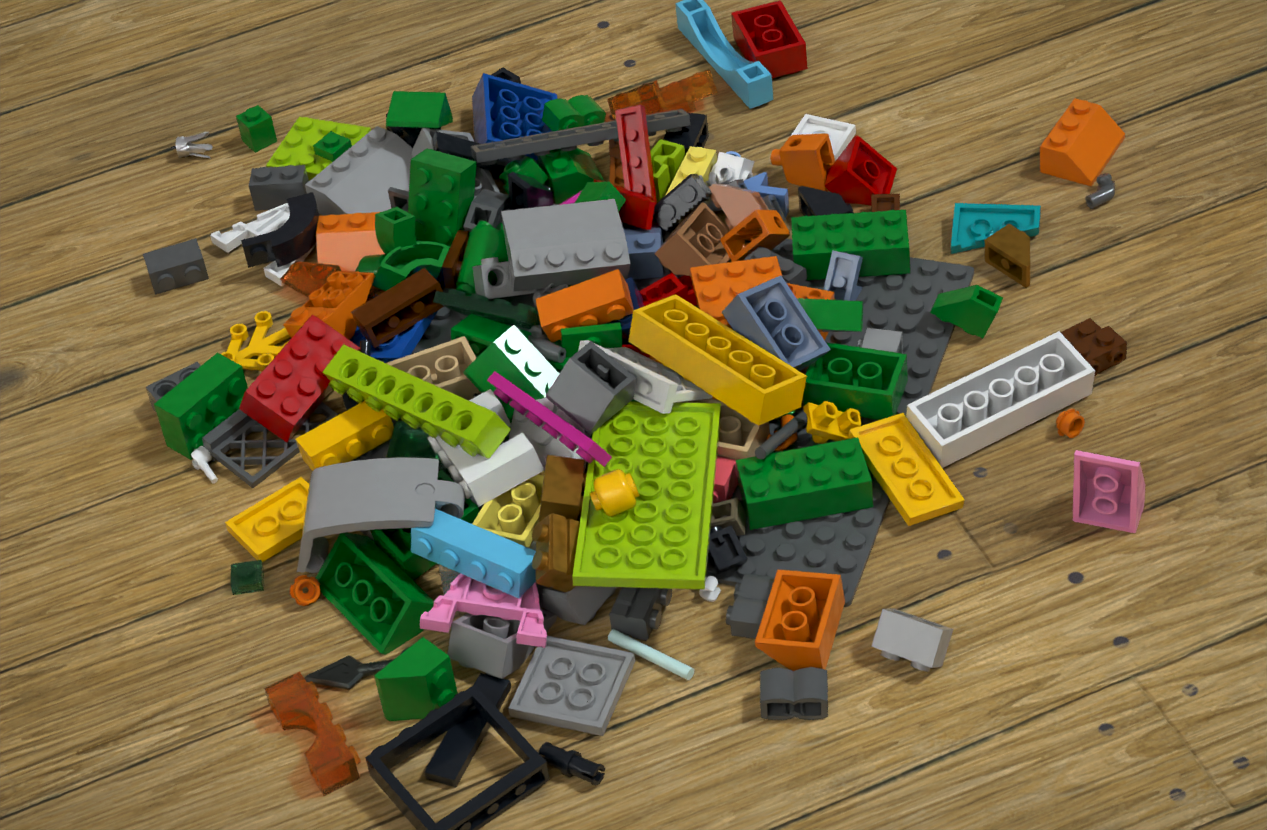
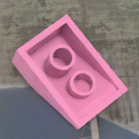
M1076 450L1074 454L1073 521L1136 533L1145 502V481L1140 462Z

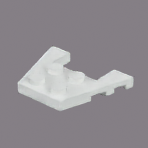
M288 203L258 214L257 220L250 223H236L232 225L233 230L223 234L220 231L212 233L210 235L212 243L229 253L242 244L241 240L277 230L289 219ZM316 244L305 255L287 265L277 267L276 261L271 262L263 268L265 276L278 285L284 286Z

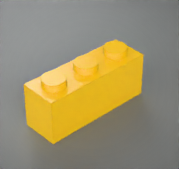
M363 401L295 440L303 461L313 471L323 466L350 462L394 438L397 434L391 417L383 409L377 412Z

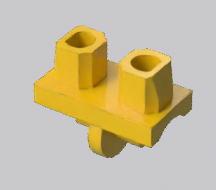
M824 401L820 405L808 402L803 406V410L807 415L806 432L812 434V439L815 443L824 444L829 439L834 441L848 439L850 429L861 426L860 412L856 409L849 408L845 412L837 410L834 403Z

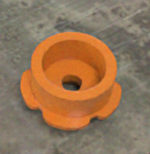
M1073 408L1061 412L1056 419L1058 434L1062 437L1066 435L1069 438L1079 435L1085 423L1079 411H1075Z
M300 575L295 578V583L290 586V595L296 599V603L301 606H308L309 603L316 602L320 597L319 581L315 577H307V575ZM304 587L308 588L307 593H303L302 590Z

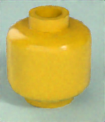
M620 469L597 477L593 482L595 491L589 493L596 510L603 509L605 514L610 517L635 507L636 498L640 496L630 472L625 474Z

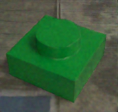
M332 131L313 145L316 155L332 162L352 147L350 139Z

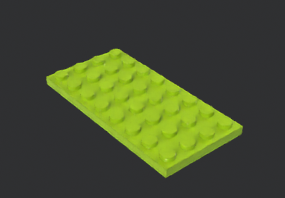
M630 401L593 432L592 440L611 455L612 458L605 467L595 460L591 464L588 463L572 575L573 586L705 590L721 403L675 402L673 403L671 413L662 414L640 402ZM616 469L622 470L625 474L630 472L640 495L636 498L635 507L613 517L606 515L603 509L597 511L589 494L595 491L593 486L594 480Z

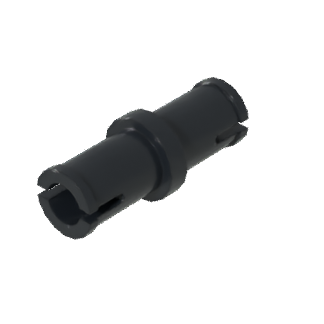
M545 742L540 747L538 753L545 756L543 758L547 765L561 770L563 775L569 778L576 776L595 786L603 780L605 773H601L598 770L605 771L604 765L583 758L581 753L575 750L566 751L549 742Z

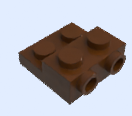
M1089 318L1060 332L1095 370L1094 376L1126 360L1127 342L1109 325L1101 328Z

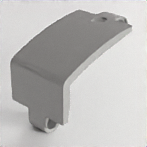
M377 458L338 463L314 469L310 477L297 572H319L328 556L329 542L324 537L327 535L374 529L430 527L434 522L435 509L460 519L464 515L465 492L463 486L451 481L437 480L439 460L431 458Z

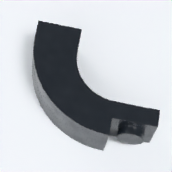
M313 192L287 199L290 216L283 226L275 231L241 240L248 268L276 261L277 267L287 265L305 255L316 244L319 212Z

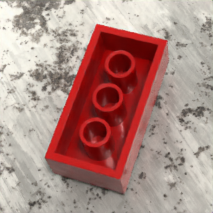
M312 314L248 387L239 409L288 443L333 390L328 385L330 380L322 373L343 344L357 351L360 350V347Z

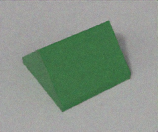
M393 91L386 118V126L440 128L453 122L446 93Z

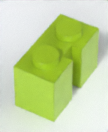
M662 139L650 151L657 203L666 195L685 157L684 145Z

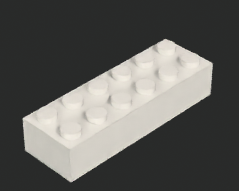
M1058 331L908 404L906 417L938 463L944 468L1091 395L1095 370Z

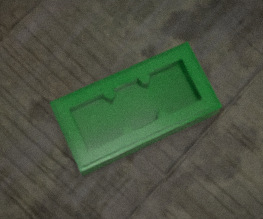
M620 322L561 328V347L566 350V358L572 357L577 353L580 341L585 340L592 341L605 349L622 347V328Z

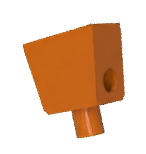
M829 134L792 135L781 149H774L770 157L772 165L783 166L785 178L789 183L828 192L824 185L829 169L835 162Z
M758 209L720 238V241L732 262L742 261L759 246L770 251L790 236V232L779 212L776 210ZM745 240L751 241L750 243L745 244Z

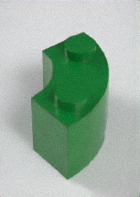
M416 241L414 245L402 248L401 246L396 247L382 260L372 286L386 291L423 268L437 279L450 246L431 241Z

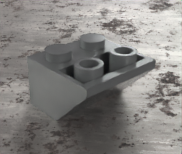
M590 341L569 358L548 390L546 398L589 434H592L634 399L636 377Z

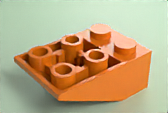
M337 271L332 273L327 278V282L320 289L312 292L309 295V300L302 307L295 309L291 313V317L283 324L290 337L292 338L313 314L350 340L357 328L351 311L366 303L375 278L374 273L358 271Z

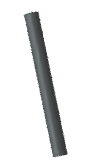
M804 410L756 448L755 455L758 459L767 457L807 423V415Z

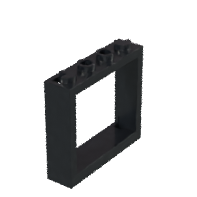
M473 685L466 691L459 692L451 701L439 709L430 711L424 719L412 727L403 729L397 737L385 745L376 747L370 755L365 757L372 779L416 830H478L550 780L547 762L476 685ZM478 711L525 763L435 823L393 775L390 769Z

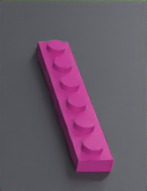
M494 371L487 381L496 388L493 393L506 404L512 400L509 405L521 415L528 412L525 416L538 427L544 423L542 427L544 431L555 439L560 435L559 441L571 451H574L577 447L576 453L589 464L595 460L605 467L612 458L592 439Z

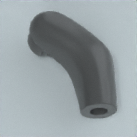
M541 325L532 326L531 335L528 336L530 343L546 360L562 363L566 358L565 348L550 342Z

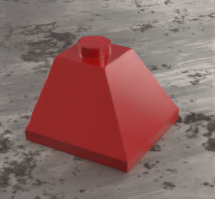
M856 135L829 169L824 186L830 192L840 194L845 203L871 205V194H890L897 168L860 136Z

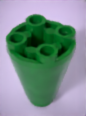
M479 221L477 226L473 227L470 232L456 283V295L468 303H475L477 299L472 267L482 265L481 259L498 257L499 262L508 261L504 233L493 228L486 221ZM490 271L488 273V282L492 286L496 284L497 277L493 271Z

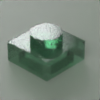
M262 560L231 564V590L233 595L264 591V566Z

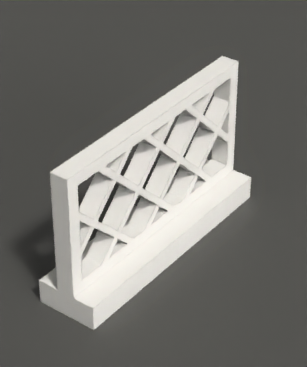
M580 341L578 351L590 341ZM597 345L636 377L634 400L662 414L671 413L673 403L711 399L713 397L692 382L685 380L672 369L627 347L605 349Z

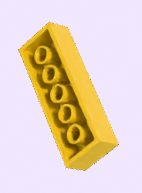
M675 294L633 310L628 342L661 362L662 365L669 367L685 380L703 389L707 394L720 400L730 409L737 411L750 422L759 426L801 407L807 378L805 374Z

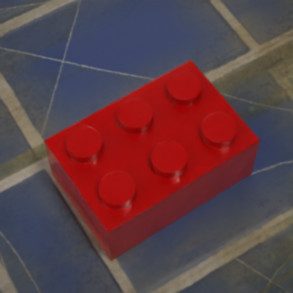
M781 0L731 13L733 38L746 60L752 62L760 61L771 73L772 78L808 69L806 43Z

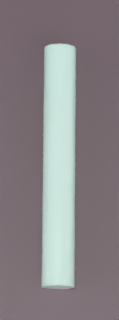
M615 629L610 631L608 641L686 680H690L693 677L694 668Z

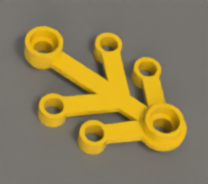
M261 311L255 315V331L249 346L240 350L242 342L247 340L249 336L247 328L244 324L233 325L230 328L231 342L227 351L221 353V355L241 365L243 369L260 370L262 372L289 341L285 342L283 346L274 345L290 337L287 330L283 328L265 338L268 329L273 325L271 313L268 311ZM253 356H259L258 359H249Z

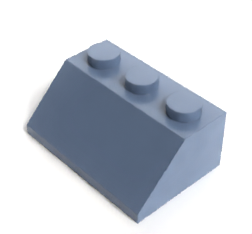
M778 276L738 294L722 311V314L734 331L798 371H802L831 350L782 276Z

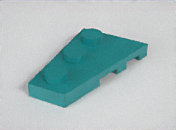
M955 203L951 254L985 247V239L1008 224L1025 232L1030 237L1039 235L1041 205Z

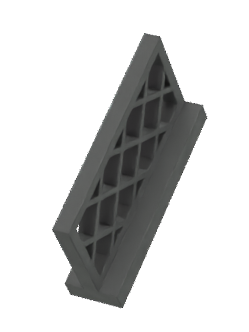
M321 402L312 414H323L327 418L323 422H310L309 417L298 431H306L307 433L339 414ZM240 409L202 437L203 447L211 454L212 460L210 461H219L251 488H255L300 452L295 439H290L288 443L284 440H267V432L269 430ZM252 432H263V440H246V437ZM242 448L241 457H227L225 455L230 449ZM246 448H263L262 457H245ZM267 448H284V452L279 456H267ZM245 465H262V469L254 476H251L245 471Z

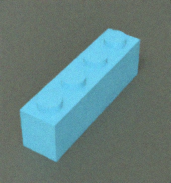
M435 509L432 526L411 528V552L464 574L516 598H520L536 582V570L532 567V560L536 551L438 509Z

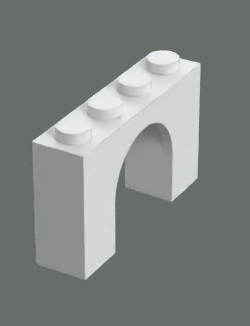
M491 389L469 400L495 412L508 427L511 426L502 404ZM523 433L499 445L490 459L479 454L473 457L466 453L460 445H457L455 448L448 445L440 436H437L436 439L431 436L427 437L432 449L438 454L444 467L448 468L455 483L463 486L465 498L472 497L478 507L544 471L534 447Z

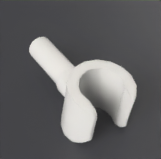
M200 446L191 453L193 466L197 470L201 469L204 471L211 483L214 484L218 481V478L207 464L212 460L211 454L205 447Z
M708 576L705 581V590L700 589L699 591L700 596L706 601L714 602L721 592L720 588L717 587L718 581L716 577Z

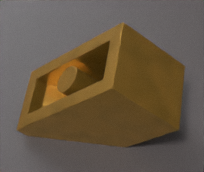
M1008 224L985 239V262L1025 288L1030 286V236Z

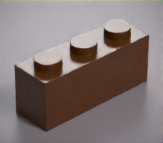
M423 268L351 311V314L361 334L368 341L372 342V346L376 348L449 303L439 282Z

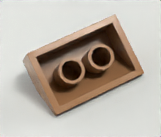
M702 202L680 222L655 252V255L659 258L660 263L674 274L690 276L691 267L727 263L730 257L720 238L727 234L730 229Z

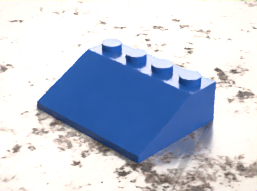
M483 73L472 96L474 142L485 144L553 132L542 121L544 104L550 100L557 99V94ZM534 153L525 155L537 160V156Z

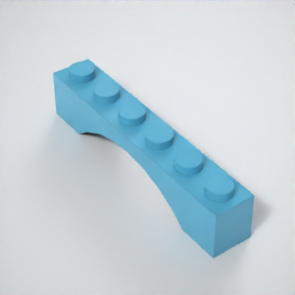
M683 0L675 3L678 29L749 109L772 101L771 73L760 61H748L735 51L724 36L710 7L705 1Z

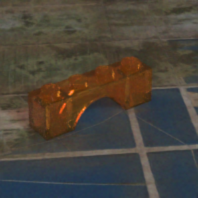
M299 671L264 688L270 709L283 730L303 729L316 735L314 743L304 755L310 775L323 796L360 779L356 766L361 763L360 758L353 745L347 747L345 744L347 739L340 724L333 725L331 722L333 716L328 705L325 702L320 704L317 700L320 697L312 681L306 682Z

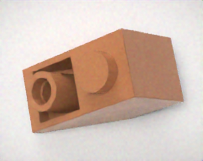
M721 183L709 186L712 192L710 197L718 209L722 208L727 216L725 222L730 230L755 210H769L759 192Z

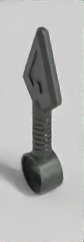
M348 655L306 675L304 679L308 683L350 690L364 676L377 674L393 660L389 659L363 664Z

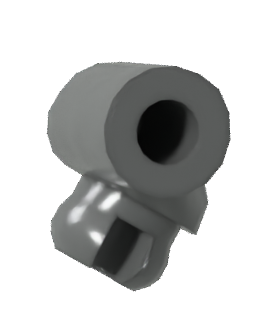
M1109 173L1099 175L1096 179L1098 183L1097 191L1085 197L1086 204L1090 209L1106 203L1114 197L1116 185Z

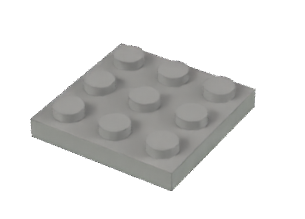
M547 636L546 648L537 647L509 705V715L514 718L603 736L635 664V655L632 652Z

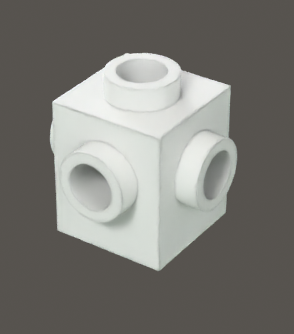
M719 152L717 163L713 165L711 170L716 175V184L722 183L726 175H728L727 184L734 180L743 179L744 181L753 177L752 168L754 161Z

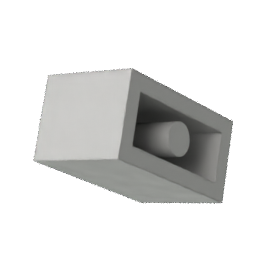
M894 608L882 609L871 647L882 650L880 655L885 658L899 661L900 657L911 661V667L929 672L930 668L943 666L953 629Z

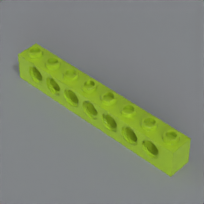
M344 344L322 372L330 380L328 385L337 393L343 395L346 392L348 396L358 403L364 400L375 411L379 412L383 409L394 420L398 421L399 418H402L413 429L421 427L432 438L436 439L437 436H440L444 442L454 448L460 445L466 453L473 457L479 454L490 459L511 430L495 412Z

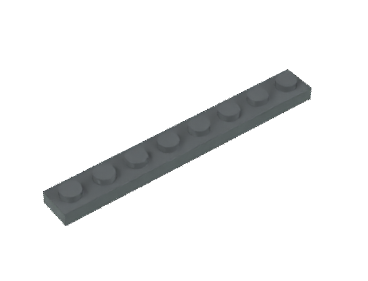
M683 109L646 115L648 136H654L656 131L666 130L667 132L681 131L683 126L690 125V116ZM610 121L471 146L472 157L481 165H492L497 163L498 159L520 160L524 158V155L534 153L536 156L550 154V150L561 148L562 151L575 150L577 145L582 144L599 146L605 140L614 139V141H619L617 122Z

